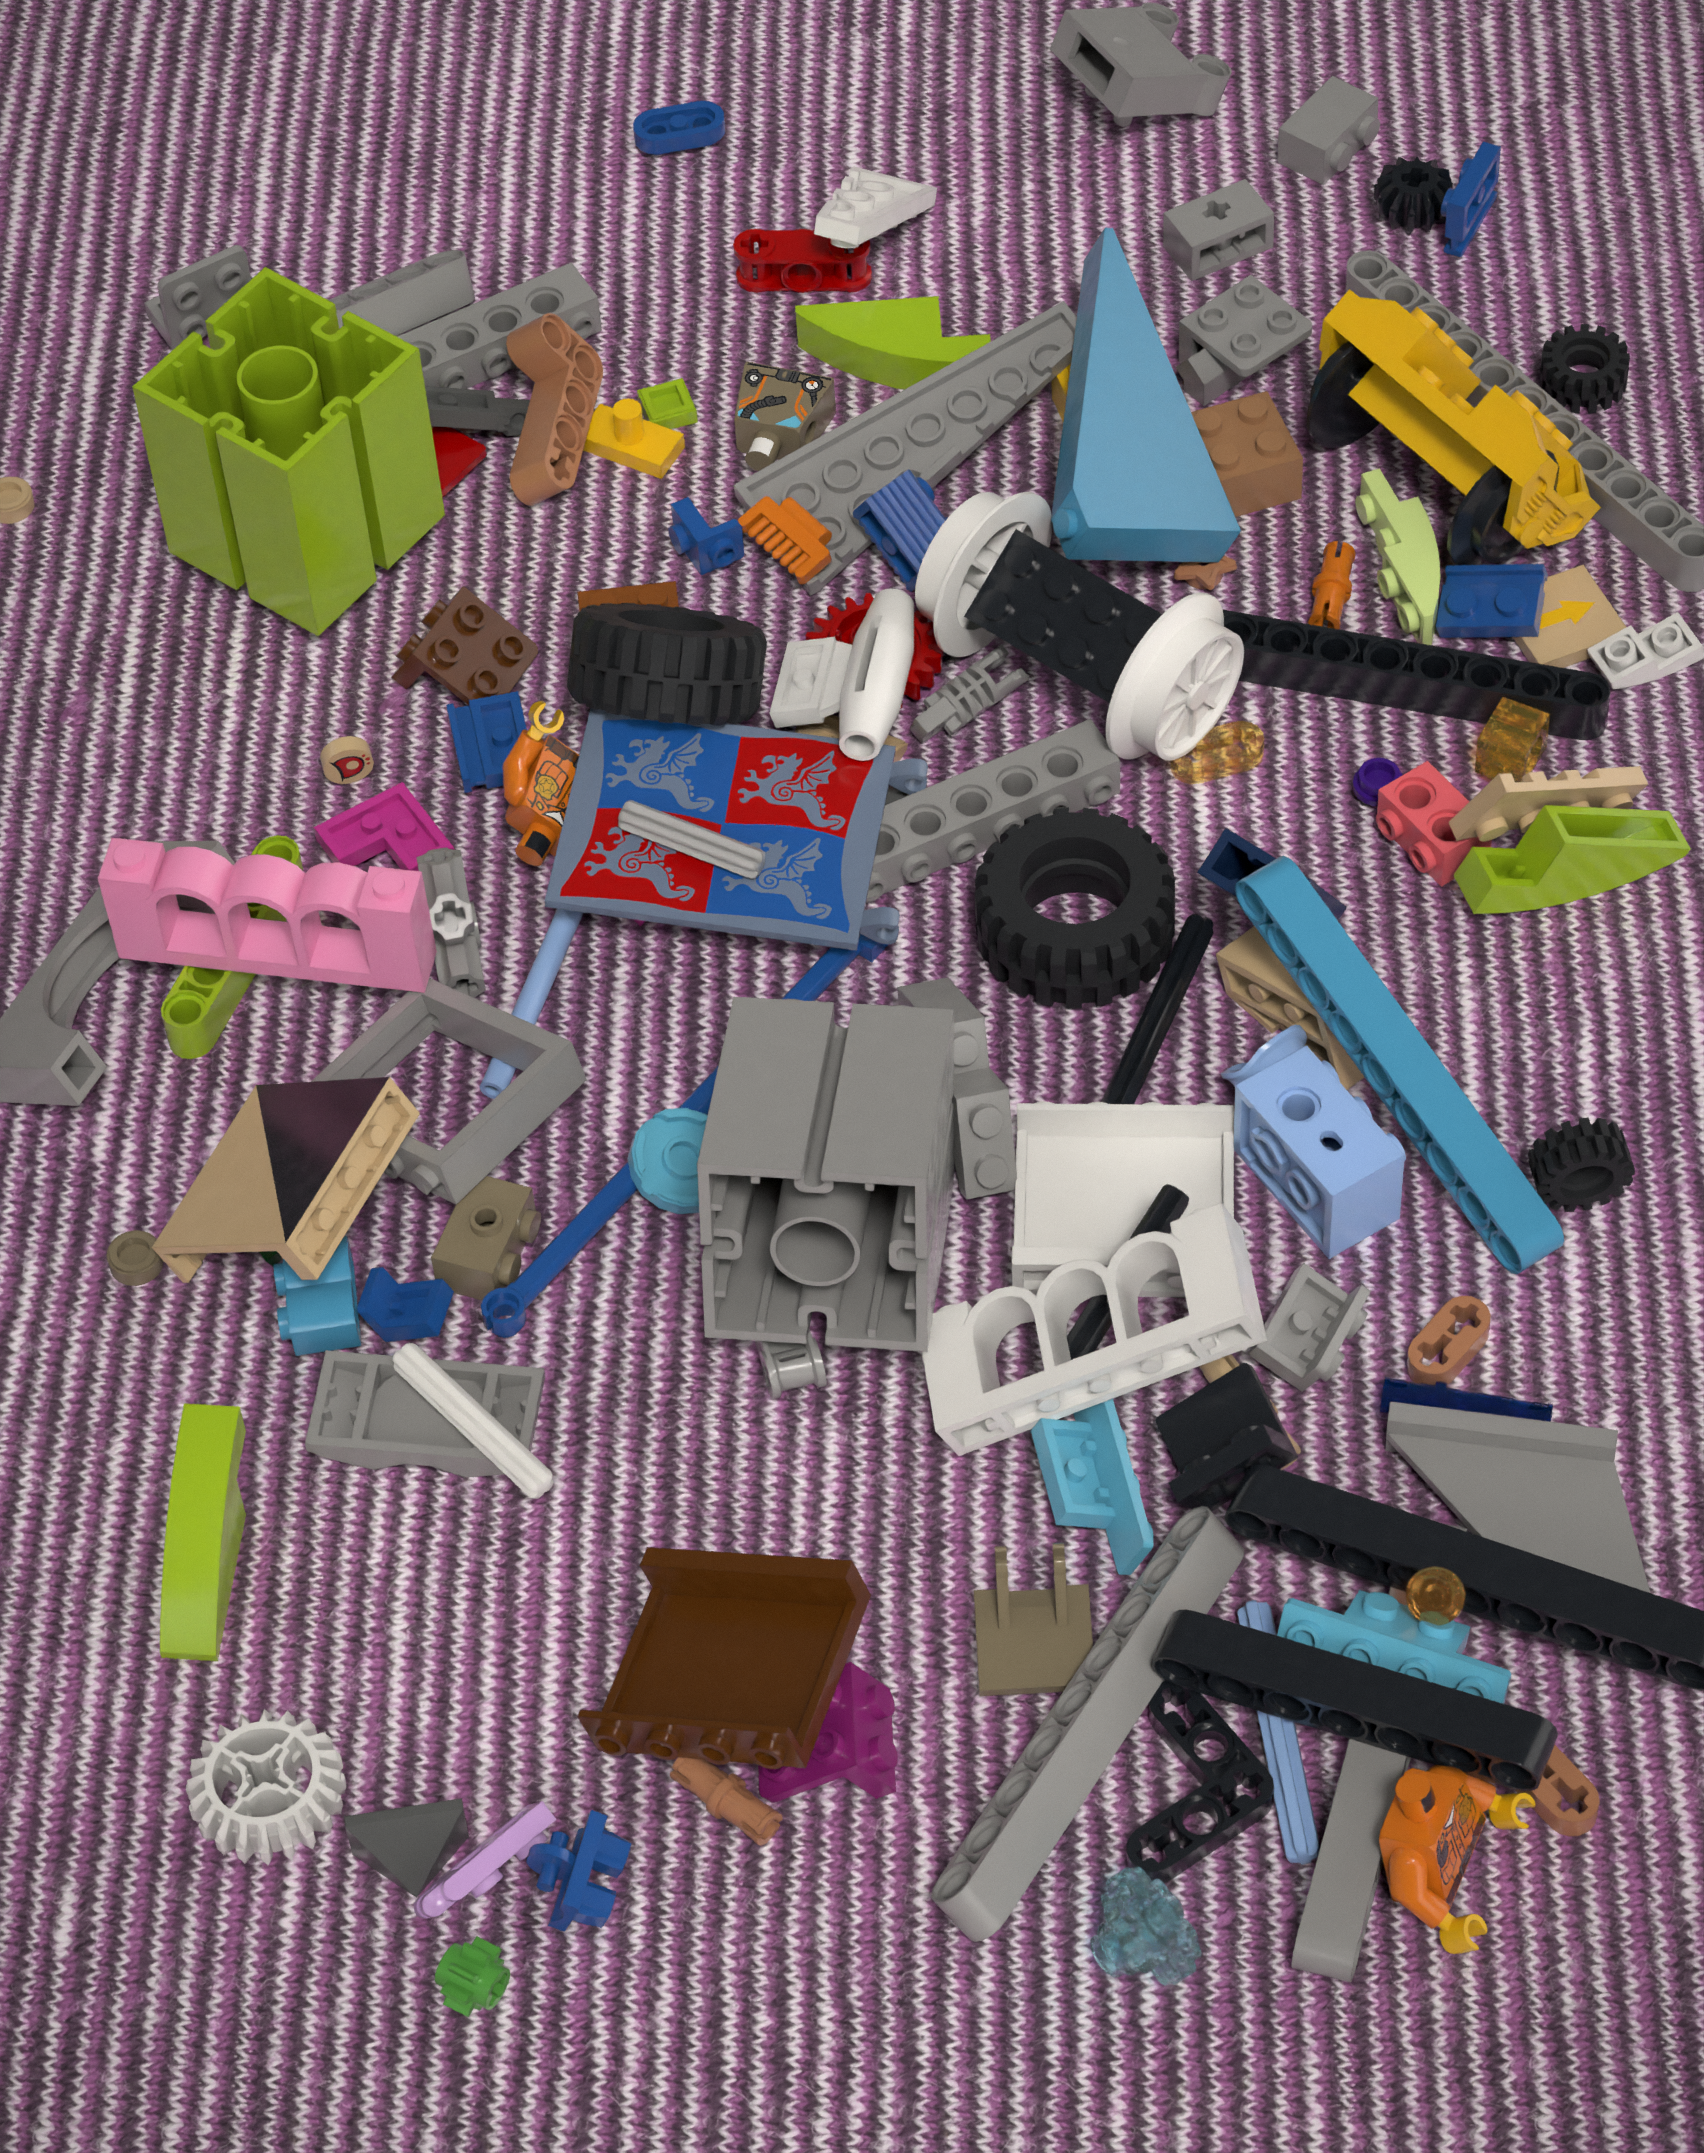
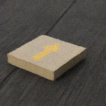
M1580 565L1549 576L1547 581H1545L1543 589L1545 597L1539 636L1513 637V639L1529 662L1564 668L1590 659L1587 652L1588 648L1626 628V625L1585 566Z

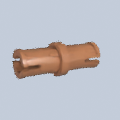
M680 1757L676 1759L672 1766L674 1770L670 1772L671 1779L700 1798L706 1804L707 1812L717 1819L725 1818L760 1846L766 1844L776 1834L780 1827L779 1822L783 1819L782 1814L762 1802L746 1789L745 1780L734 1773L728 1775L704 1759Z

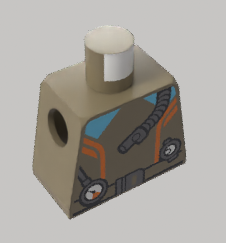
M746 361L734 423L737 449L742 453H747L745 461L749 467L760 471L774 463L776 459L779 460L821 437L836 413L834 378Z

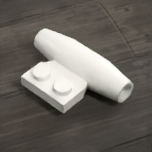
M890 588L878 592L855 634L853 645L837 641L835 637L788 642L769 712L775 727L823 723L825 717L840 711L839 746L842 752L848 757L860 761L875 758L879 754L899 714L914 653V602L907 593L898 589Z

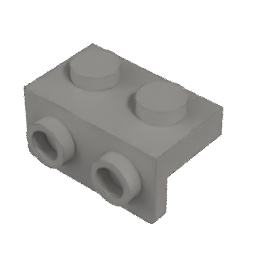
M1303 1263L1293 1272L1264 1324L1267 1341L1252 1346L1248 1355L1301 1392L1319 1378L1325 1382L1328 1381L1344 1359L1345 1355L1339 1351L1344 1339H1351L1367 1317L1368 1313L1362 1307L1371 1291L1361 1284L1350 1294H1347Z

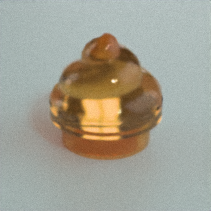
M1439 1566L1424 1568L1418 1571L1407 1585V1606L1412 1615L1420 1622L1423 1620L1438 1626L1450 1623L1459 1616L1465 1605L1466 1593L1463 1582L1453 1571Z

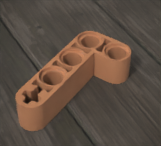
M547 313L510 332L506 341L511 360L535 382L510 471V483L514 494L522 503L529 506L538 504L573 486L603 377L602 361L598 353L567 323L553 313Z

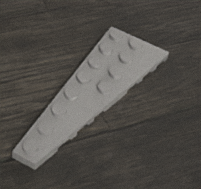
M1063 301L733 485L735 496L746 511L765 496L770 497L779 506L783 500L792 497L832 532L831 540L825 545L830 552L831 562L806 584L802 585L810 596L819 592L873 543L870 536L865 533L864 527L860 526L858 519L853 516V511L859 505L908 469H910L915 477L924 479L931 488L935 487L1071 363L1077 316Z

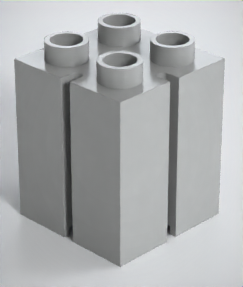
M733 997L697 1163L701 1245H704L701 1263L705 1337L807 1344L812 1312L818 1311L827 1316L825 1345L928 1352L954 1185V1103H952L954 1091V1009L853 1003L849 1026L843 1028L837 1026L834 1022V1002Z

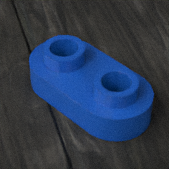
M695 101L647 110L639 114L633 122L635 144L641 151L653 155L712 145L718 142L725 134L724 112L719 105L710 101Z

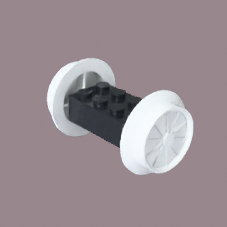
M982 492L962 503L947 518L930 543L921 563L915 586L916 606L924 617L933 621L934 636L939 648L953 657H964L981 650L996 637H999L1110 703L1106 718V741L1111 752L1120 758L1134 759L1152 752L1164 760L1171 761L1186 755L1207 736L1223 714L1237 686L1243 666V642L1239 635L1224 627V615L1220 602L1208 593H1194L1179 600L1161 614L1049 548L1052 536L1051 510L1046 500L1035 493L1021 492L1004 499L993 492Z

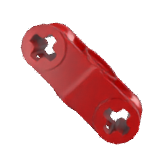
M749 229L741 232L733 243L734 254L740 263L736 270L737 284L742 289L754 293L765 291H794L801 293L811 291L858 292L865 289L872 280L871 266L867 263L866 259L871 249L870 240L859 244L857 248H853V253H849L848 248L832 245L830 243L831 238L815 235V230ZM755 242L758 243V247H759V252H758V253H755V252H754V243H755ZM753 268H757V279L753 278ZM847 268H852L851 279L847 277Z

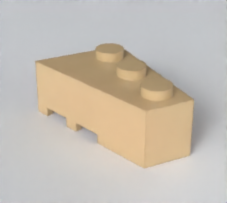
M1255 926L1216 953L1226 994L1273 1034L1280 1028L1284 1031L1290 1026L1300 1025L1307 1035L1305 1046L1307 1045L1320 1061L1326 1060L1333 1066L1338 1074L1340 1083L1346 1090L1364 1078L1361 1071Z

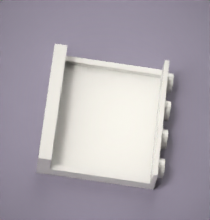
M1047 1101L1034 1104L1017 1103V1180L1015 1185L1014 1246H1012V1286L1028 1289L1036 1295L1040 1284L1054 1269L1066 1262L1079 1259L1098 1261L1107 1268L1112 1256L1130 1239L1156 1196L1166 1184L1177 1187L1189 1197L1188 1206L1180 1218L1190 1215L1196 1209L1211 1207L1222 1203L1234 1218V1105H1216L1213 1103L1163 1105L1156 1102L1144 1103L1142 1105L1107 1104L1104 1102L1055 1104ZM1164 1269L1151 1276L1143 1285L1138 1297L1186 1298L1180 1269Z

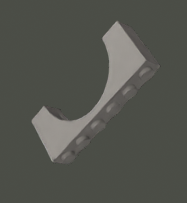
M148 841L163 843L165 853L177 847L207 849L226 858L231 864H235L219 841ZM100 887L0 1018V1102L79 1106L107 1068L106 1064L81 1032L72 1029L78 1007L89 989L119 959ZM176 894L180 910L215 914L214 910L205 902L195 897Z

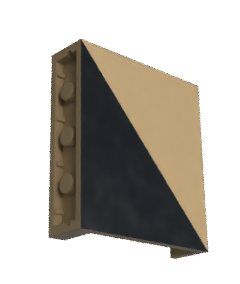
M390 1077L256 1085L155 1241L152 1249L183 1283L190 1282L197 1269L202 1265V1261L207 1253L277 1251L302 1280H317L418 1118L419 1111Z

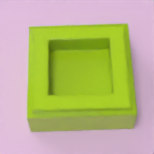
M683 378L637 390L638 402L641 404L645 420L669 429L698 423L697 410Z

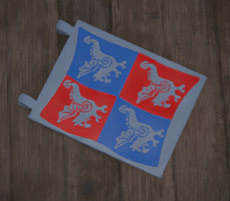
M590 708L547 888L545 907L856 951L860 934L881 944H893L898 939L899 911L891 907L865 910L888 788L890 785L909 795L925 789L927 786L928 765L924 760L916 758L894 762L896 746L883 745L875 758L860 761L852 759L842 752L839 746V738L729 723L724 725L664 723L657 720H641L625 715H614L606 713L601 709L595 710ZM633 800L756 847L765 852L763 870L758 878L750 879L630 833L618 826L619 813L626 801Z

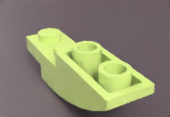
M1380 468L1361 474L1360 495L1356 497L1355 504L1361 522L1364 525L1369 524L1374 531L1378 550L1383 557L1382 569L1377 572L1381 593L1386 599L1391 598L1397 607L1399 622L1406 634L1412 633L1417 643L1432 645L1438 614L1440 560L1435 534L1429 517L1419 497L1399 502Z

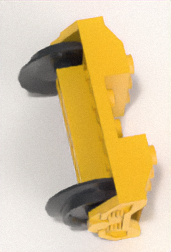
M1349 289L1323 319L1319 350L1322 352L1320 371L1310 391V404L1307 413V429L1313 441L1330 449L1346 446L1367 435L1381 424L1466 497L1459 505L1448 532L1447 550L1456 565H1490L1491 563L1506 561L1525 548L1529 549L1541 544L1550 546L1575 538L1601 507L1590 497L1581 464L1568 452L1573 442L1556 428V425L1518 390L1509 396L1495 384L1474 408L1466 401L1467 397L1481 383V380L1469 369L1474 360L1458 347L1457 343L1441 330L1434 320L1417 306L1409 313L1396 301L1359 297Z

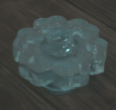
M1138 1866L1134 1868L1126 1867L1106 1881L1108 1891L1101 1895L1106 1920L1098 1926L1097 1934L1090 1940L1092 1953L1101 1968L1115 1978H1119L1124 1974L1134 1975L1139 1971L1145 1974L1152 1971L1156 1979L1165 1986L1170 1983L1178 1984L1196 1971L1195 1960L1201 1957L1202 1953L1198 1944L1197 1932L1192 1924L1183 1918V1907L1176 1896L1169 1891L1160 1879L1151 1881L1146 1872Z

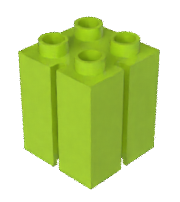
M264 267L205 321L210 348L203 344L202 336L193 331L134 384L132 388L169 552L235 590H238L246 582L249 598L319 636L377 581L374 564H378L388 570L445 516L419 348L350 311H347L342 316L343 326L339 329L336 307L333 302Z

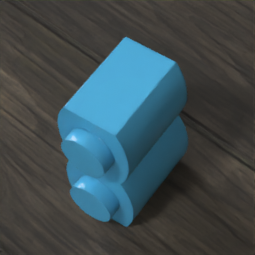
M348 1236L343 1237L317 1280H302L284 1259L283 1263L273 1265L278 1296L286 1295V1307L277 1308L280 1336L282 1341L292 1340L296 1356L361 1346L355 1268Z

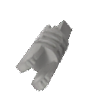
M1002 644L924 699L923 703L928 709L917 716L910 727V731L921 744L944 729L950 736L1029 680V676L1020 668L1012 671L1003 680L995 684L988 672L1000 666L1006 656L1009 655V652Z

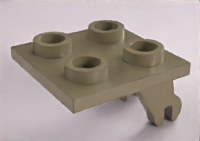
M1052 1543L1054 1589L1009 1591L1006 1546H995L997 1589L974 1590L980 1696L1063 1692L1093 1648L1089 1584L1066 1585L1064 1543Z

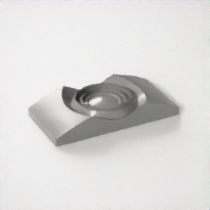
M325 1351L305 1441L308 1452L372 1470L411 1464L431 1466L465 1478L504 1474L394 1370L393 1356ZM432 1359L531 1452L545 1380L544 1368Z

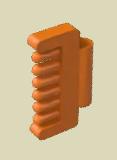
M765 496L738 519L742 526V533H747L751 538L757 536L755 539L758 545L764 544L763 548L766 552L772 551L771 555L774 559L782 557L780 565L783 567L788 566V572L795 574L798 583L801 585L806 584L832 560L829 550L825 547L832 538V532L792 497L783 500L779 506L770 497Z

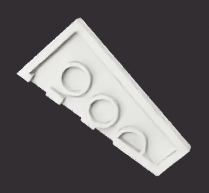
M853 166L850 169L849 177L845 176L842 180L841 189L836 188L832 200H828L817 214L814 234L831 238L830 243L837 247L857 248L859 244L871 238H876L880 233L890 228H896L898 224L910 218H915L919 213L935 206L937 188Z

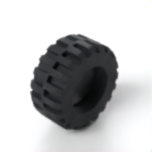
M602 603L600 606L589 605L586 608H582L573 621L567 688L576 702L614 715H625L641 720H657L664 723H686L688 725L741 723L743 720H750L760 707L767 641L761 628L754 626L753 623L740 621L735 617L727 615H717L713 612L655 604Z
M1069 807L1054 809L1053 815L1042 817L1041 813L1026 818L1024 826L1021 828L1013 825L1000 835V843L994 842L983 855V864L978 867L975 877L974 892L978 948L982 958L989 963V970L1003 983L1009 980V989L1026 998L1028 994L1036 996L1037 1003L1053 1007L1054 1002L1065 1003L1067 1009H1082V1004L1095 1002L1096 1007L1108 1005L1113 1002V997L1120 994L1124 999L1140 989V980L1144 983L1151 981L1160 971V964L1168 959L1172 950V938L1175 936L1173 868L1168 865V856L1163 848L1156 842L1152 843V836L1138 825L1130 828L1127 819L1111 813L1110 817L1101 816L1098 809L1083 807V812H1069ZM1076 892L1102 897L1117 907V909L1103 918L1078 924L1053 921L1033 910L1034 907L1048 898Z

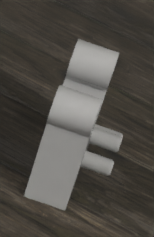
M1152 2L1143 3L1141 7L1065 10L1050 50L1086 86L1085 92L1092 98H1098L1114 114V122L1121 127L1130 126L1133 117L1185 113L1211 116L1215 113L1232 74L1229 65L1215 56L1197 54L1193 57L1192 62H1190L1171 43L1179 23V17L1170 8Z

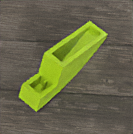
M939 296L795 306L798 347L836 369L861 379L896 389L905 390L991 342L990 334L942 337Z
M1544 805L1516 848L1472 847L1453 876L1473 914L1511 913L1570 903L1604 893L1638 880L1685 857L1691 848L1670 811Z
M186 1403L183 1406L172 1471L163 1556L160 1615L161 1658L218 1661L246 1518L237 1482L246 1434L241 1409L238 1406Z

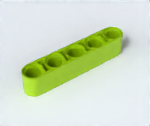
M276 835L260 841L251 854H266L283 858L297 865L303 871L299 847L293 839L287 836ZM254 902L247 903L251 918L287 922V919L280 912L267 905ZM184 966L161 1007L162 1019L172 1052L185 1059L200 1058L207 1054L214 1047L256 974Z

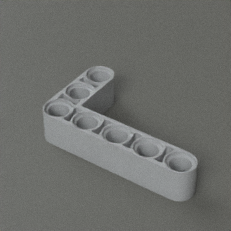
M450 250L426 257L331 298L329 301L335 304L339 329L343 326L342 316L347 311H350L397 336L470 304L475 300L465 252Z

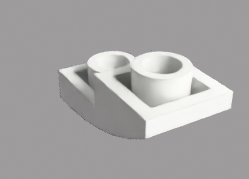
M1678 612L1639 634L1630 625L1587 649L1589 657L1612 689L1627 688L1662 678L1704 658L1702 644Z

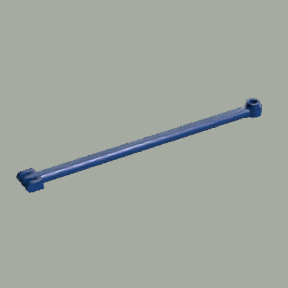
M860 934L857 951L830 947L781 999L816 1001L858 955L873 962L889 944L878 943ZM718 1066L678 1108H688L708 1115ZM628 1161L514 1282H511L506 1288H498L489 1292L483 1298L481 1310L483 1323L487 1330L490 1329L494 1335L502 1338L516 1335L525 1325L527 1319L525 1309L638 1190L631 1179ZM505 1315L511 1316L507 1319H498L499 1317Z

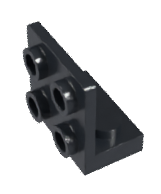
M1248 1363L1240 1364L1156 1418V1425L1181 1473L1179 1477L1169 1482V1485L1177 1501L1190 1509L1205 1506L1214 1511L1230 1501L1247 1467L1252 1464H1264L1281 1469L1299 1458L1254 1368Z

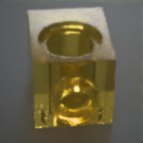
M1502 697L1477 739L1475 773L1486 776L1490 780H1493L1498 774L1511 773L1515 782L1523 781L1522 777L1528 772H1533L1547 748L1550 714Z

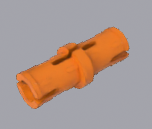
M1338 541L1330 542L1324 548L1321 572L1314 578L1312 585V594L1315 600L1308 620L1310 625L1323 627L1324 620H1329L1328 628L1340 629L1343 605L1351 596L1352 583L1349 577L1356 556L1355 549L1346 542L1342 544L1340 557H1335Z

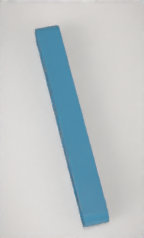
M1280 856L1238 881L1235 885L1236 897L1245 914L1504 1268L1511 1273L1519 1274L1563 1246L1564 1234L1555 1216L1299 867L1290 858Z

